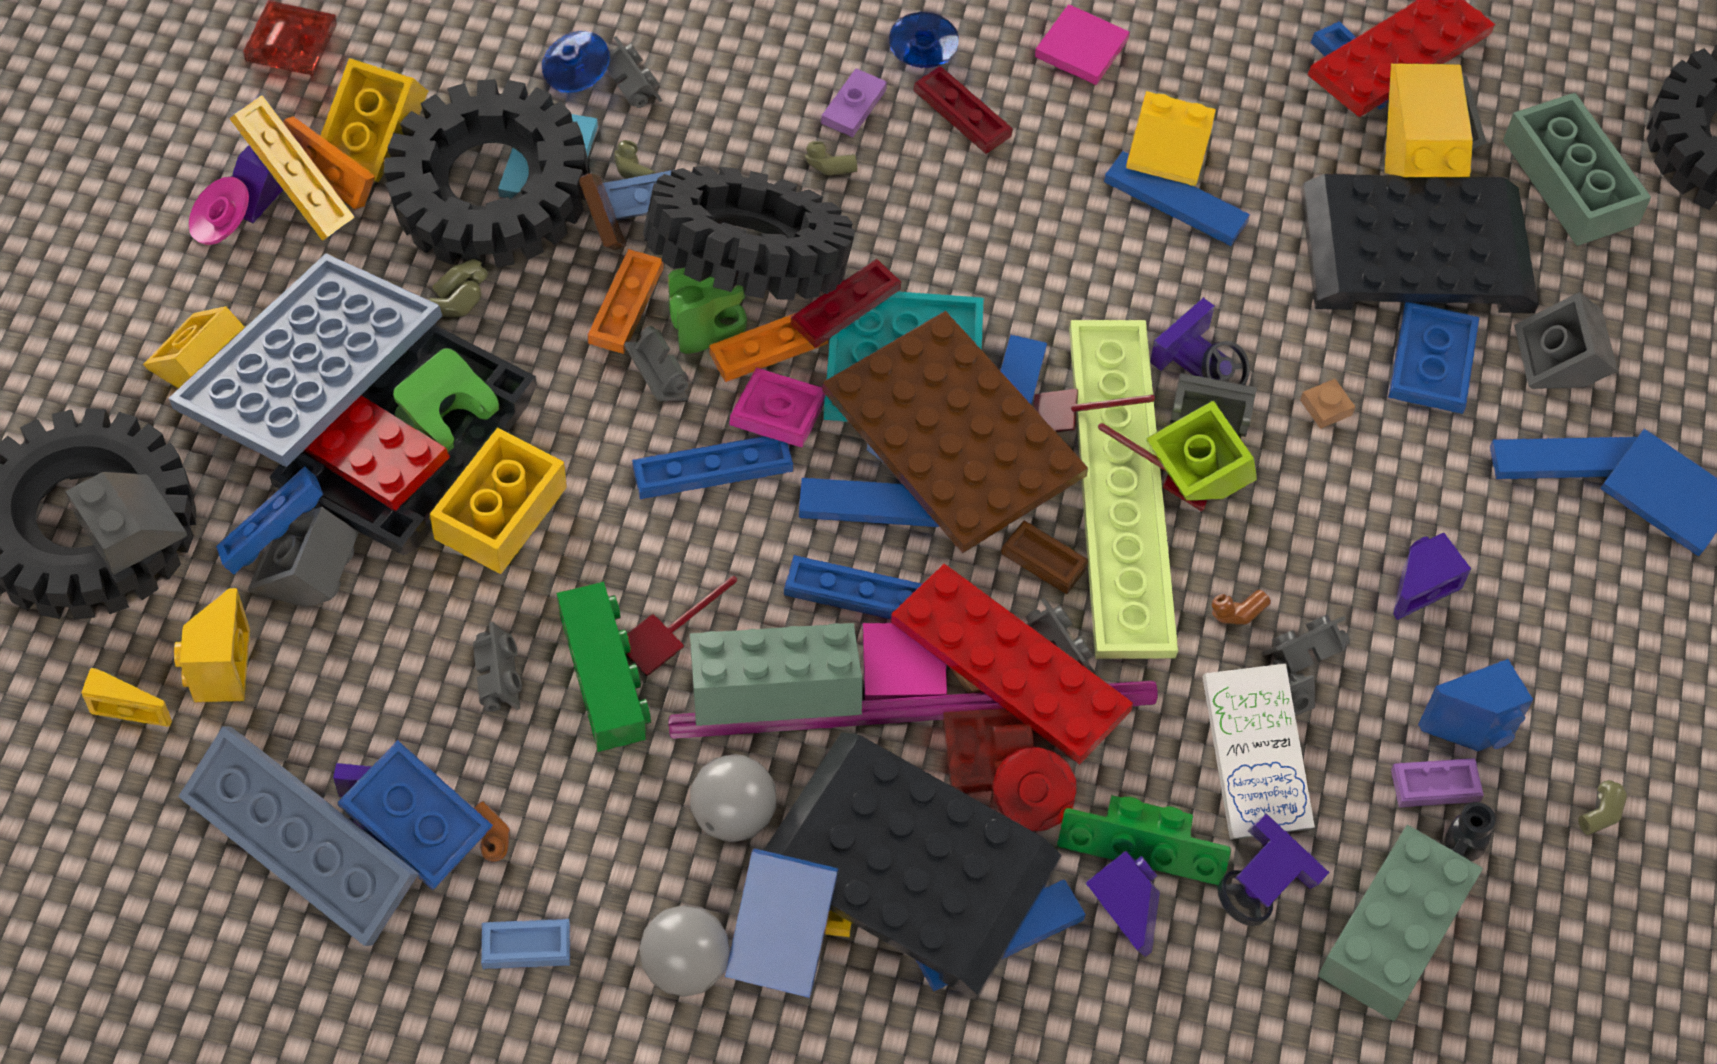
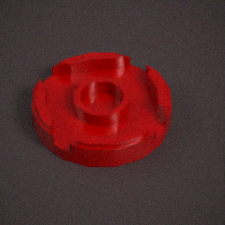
M1040 747L1022 748L1008 755L997 768L992 783L993 801L1002 815L1031 831H1046L1062 823L1065 809H1073L1077 789L1076 777L1069 764L1057 753Z

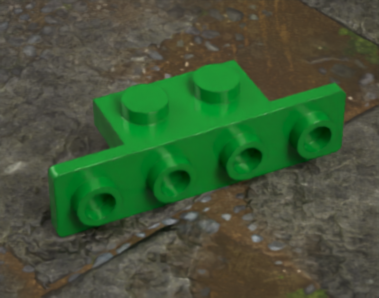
M1111 795L1106 817L1071 808L1065 809L1057 845L1061 848L1115 860L1127 851L1135 861L1142 856L1153 870L1218 885L1225 876L1231 855V848L1229 846L1190 837L1193 814L1185 813L1175 807H1160L1143 803L1133 797L1122 798Z

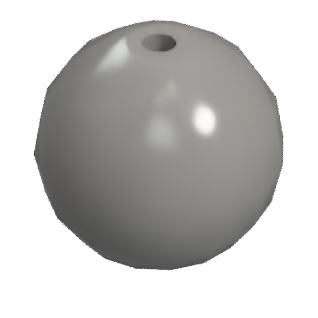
M732 754L714 758L701 768L690 787L691 812L702 830L714 838L727 842L753 838L768 825L776 810V786L764 766L749 757Z
M689 905L668 908L658 914L643 931L639 947L642 968L651 983L667 994L681 997L701 994L712 987L726 971L730 954L727 933L719 920L703 908Z

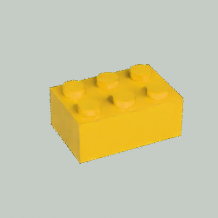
M497 427L430 513L434 539L489 569L502 574L567 488L564 462Z

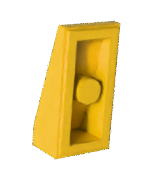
M90 668L81 692L90 714L165 727L171 726L172 719L165 701L101 670Z

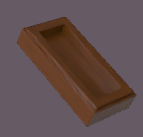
M593 173L580 177L579 183L603 246L612 250L627 246L601 177Z
M1025 520L1018 526L1001 550L1003 556L1066 595L1088 569V559Z

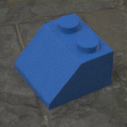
M1509 659L1437 685L1418 726L1425 733L1477 752L1491 746L1494 749H1499L1515 739V733L1520 724L1526 719L1525 715L1533 698Z

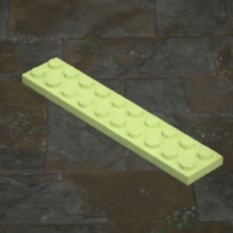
M1146 320L1070 321L1069 333L1074 389L1077 388L1079 390L1077 404L1153 395ZM1154 402L1076 412L1079 458L1088 467L1087 476L1081 480L1095 659L1176 658L1178 645L1160 468L1098 429V425L1104 423L1155 455L1146 441L1147 437L1157 432Z

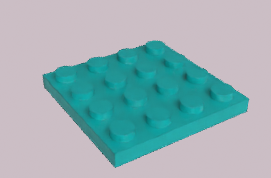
M898 291L830 338L826 380L944 311H947L982 350L984 297ZM825 395L823 420L848 422Z

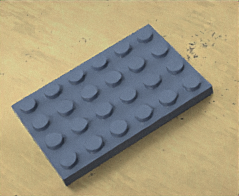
M326 253L168 399L174 410L287 467L442 317L440 306Z

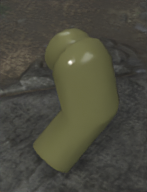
M629 140L621 141L618 144V150L614 153L619 174L626 179L655 174L656 171L639 164L636 155L638 147Z
M812 141L806 146L808 154L805 155L807 163L823 174L830 176L857 172L855 154L833 157L825 152L826 146L822 141Z
M471 259L451 267L432 288L441 298H448L467 279L475 281L478 285L487 278L488 271L481 266L482 262Z
M468 280L462 283L449 298H430L429 301L440 306L442 317H464L479 302L482 293L478 283Z
M1607 780L1598 786L1597 791L1601 792L1598 794V798L1601 800L1599 808L1578 818L1579 826L1586 835L1612 826L1621 820L1627 794L1625 788L1620 783Z

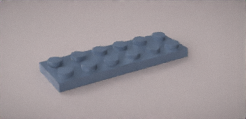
M222 726L178 796L364 946H372L418 876L415 870L232 727Z

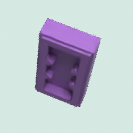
M855 68L822 114L821 124L853 138L885 93L887 82Z
M1475 758L1397 763L1391 769L1399 808L1481 802L1484 796Z

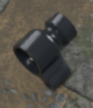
M1472 802L1466 805L1461 814L1451 822L1444 838L1445 846L1470 861L1479 859L1484 854L1492 837L1491 831L1496 822L1493 810L1481 802Z

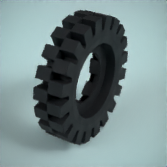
M1715 45L1711 55L1703 48L1691 53L1687 62L1681 60L1671 69L1656 98L1647 123V129H1650L1647 136L1649 151L1658 152L1654 163L1661 174L1675 172L1670 184L1682 195L1696 186L1700 188L1694 203L1709 211L1717 200V137H1712L1710 131L1711 118L1717 112V45Z
M496 79L477 80V96L470 97L465 83L447 88L451 103L448 105L436 94L421 102L425 118L411 111L400 123L403 135L393 133L387 147L391 158H385L384 174L387 180L386 186L398 222L406 236L411 234L413 243L425 253H428L433 248L436 259L452 265L459 254H461L463 262L476 259L482 262L481 266L483 268L486 255L493 254L496 268L515 264L512 251L514 249L520 248L526 259L529 260L544 252L541 242L542 237H545L555 245L568 234L565 221L576 224L584 211L582 200L586 199L580 186L579 178L589 174L590 168L580 127L577 121L573 122L571 112L561 101L554 105L552 95L538 87L528 96L526 84L512 80L507 81L503 93L499 94ZM499 143L518 150L528 163L529 174L525 185L513 198L506 197L485 203L486 206H475L460 200L452 192L449 186L450 169L455 160L468 149L481 144Z
M709 166L693 167L692 172L681 168L672 170L670 175L663 174L657 179L652 189L643 236L644 240L648 241L647 247L654 255H662V262L672 269L685 267L684 275L701 282L709 277H713V287L732 292L735 285L743 286L744 295L764 298L765 291L769 290L777 300H794L795 293L804 299L819 297L820 291L828 294L836 289L837 284H841L845 275L855 229H852L853 223L849 217L841 215L842 210L834 203H822L823 196L809 189L796 193L798 184L784 179L778 180L775 184L768 183L767 174L750 171L749 178L741 175L737 168L720 167L718 174ZM739 227L749 228L763 233H761V236L747 234V230Z
M86 408L83 423H77L73 411L67 410L52 414L54 429L46 431L39 419L20 427L25 442L21 445L10 436H6L0 442L1 594L7 592L12 603L27 611L35 603L41 616L60 619L64 608L69 607L74 620L95 618L96 603L105 602L109 614L129 608L124 594L132 590L141 600H144L159 589L154 577L157 573L167 579L171 578L181 565L177 551L188 553L194 535L190 525H196V506L181 458L172 443L166 445L164 436L160 431L149 423L141 430L137 417L119 412L113 423H111L106 409ZM101 472L146 474L150 477L185 529L187 536L113 575L94 544L86 547L70 548L57 545L48 540L38 528L37 509L42 498L53 490L57 483L68 478L73 480L92 477Z

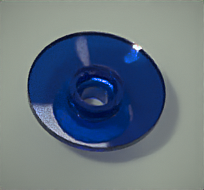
M915 12L901 17L893 24L889 32V46L892 53L903 63L918 68H933L947 63L954 57L959 47V34L955 26L946 18L930 12Z
M590 31L568 33L557 39L546 51L542 60L543 77L550 87L559 92L575 93L583 91L598 82L606 72L610 62L609 48L604 39L596 33Z

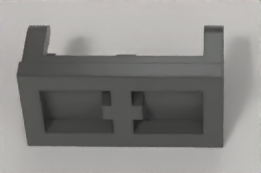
M1180 373L1170 423H1174L1214 401L1237 435L1246 437L1248 427L1250 426L1257 387Z

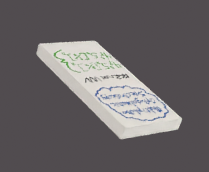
M1286 663L1205 673L1202 678L1230 840L1253 837L1248 832V829L1265 813L1286 832L1315 828Z

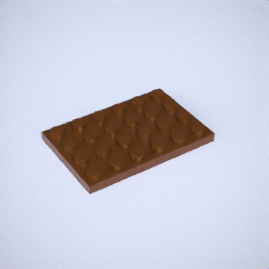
M947 311L942 312L827 379L822 384L823 393L962 553L1087 476L1088 467Z

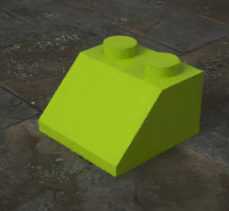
M1214 401L1146 438L1148 445L1186 500L1224 499L1257 480L1253 456Z

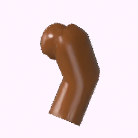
M1260 589L1253 592L1242 603L1233 602L1231 596L1226 597L1225 594H1220L1212 600V614L1221 623L1247 625L1271 604V600Z
M482 801L474 809L493 826L482 838L480 850L486 860L497 862L503 859L508 852L510 828Z

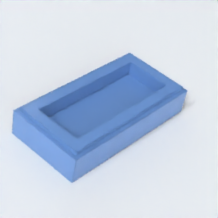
M569 919L482 923V968L570 965Z

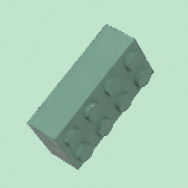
M1576 93L1513 113L1503 142L1576 246L1640 224L1651 196Z
M854 623L690 633L696 726L862 715V674Z
M1406 825L1328 954L1318 977L1395 1022L1483 868L1411 826Z

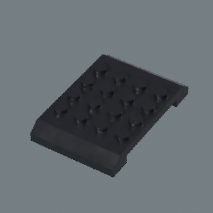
M1323 174L1303 183L1301 197L1315 309L1352 310L1354 301L1497 304L1498 313L1536 312L1539 303L1519 187L1506 178Z
M433 325L361 395L395 416V411L399 405L394 399V389L439 351L451 349L494 392L499 404V410L488 419H479L475 414L464 409H456L446 413L442 420L450 428L454 438V448L448 452L450 458L396 511L304 452H301L287 467L280 464L270 475L271 484L280 489L302 468L306 467L316 476L323 495L314 507L315 509L323 507L353 529L404 556L416 550L432 530L430 513L497 427L508 433L526 410L537 386L536 376Z
M845 732L840 733L763 850L838 868L839 871L830 911L938 972L939 980L975 1001L979 998L1062 857L1044 837L865 737Z

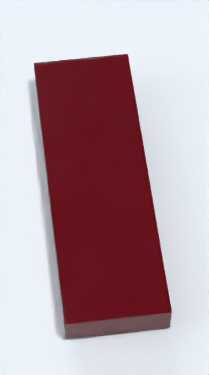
M942 66L937 67L914 83V92L985 154L1012 137L1013 128Z
M876 258L842 281L840 285L838 284L835 290L828 294H823L792 315L791 325L816 348L901 290V281Z

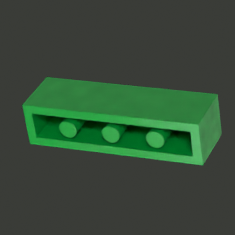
M604 582L556 593L559 616L597 751L600 752L646 740L645 724L651 723V715L646 699L639 700L636 689L641 688L640 677L636 664L628 665L625 654L631 653L626 630L618 631L615 621L621 619L616 596H608Z

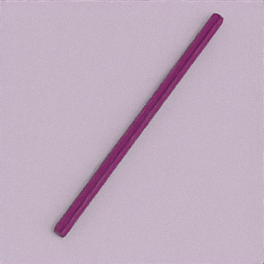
M1154 681L1109 683L1111 687L1132 701L1133 706L1154 705L1157 702L1158 690ZM984 692L867 700L862 701V715L696 726L695 713L671 714L668 719L670 737L677 739L1013 714Z

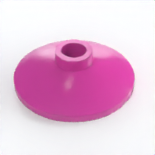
M235 177L220 178L207 186L198 196L189 216V231L196 241L204 245L219 243L231 235L244 218L249 202L248 189L241 180Z

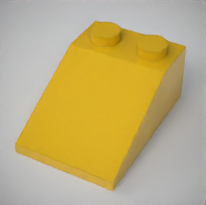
M349 58L320 136L376 176L374 181L379 182L384 175L385 158H391L387 147L393 133L403 135L400 123L411 111L420 115L422 110L421 102L425 101L428 90L412 77Z
M1391 64L1384 173L1401 177H1470L1473 139L1461 65Z

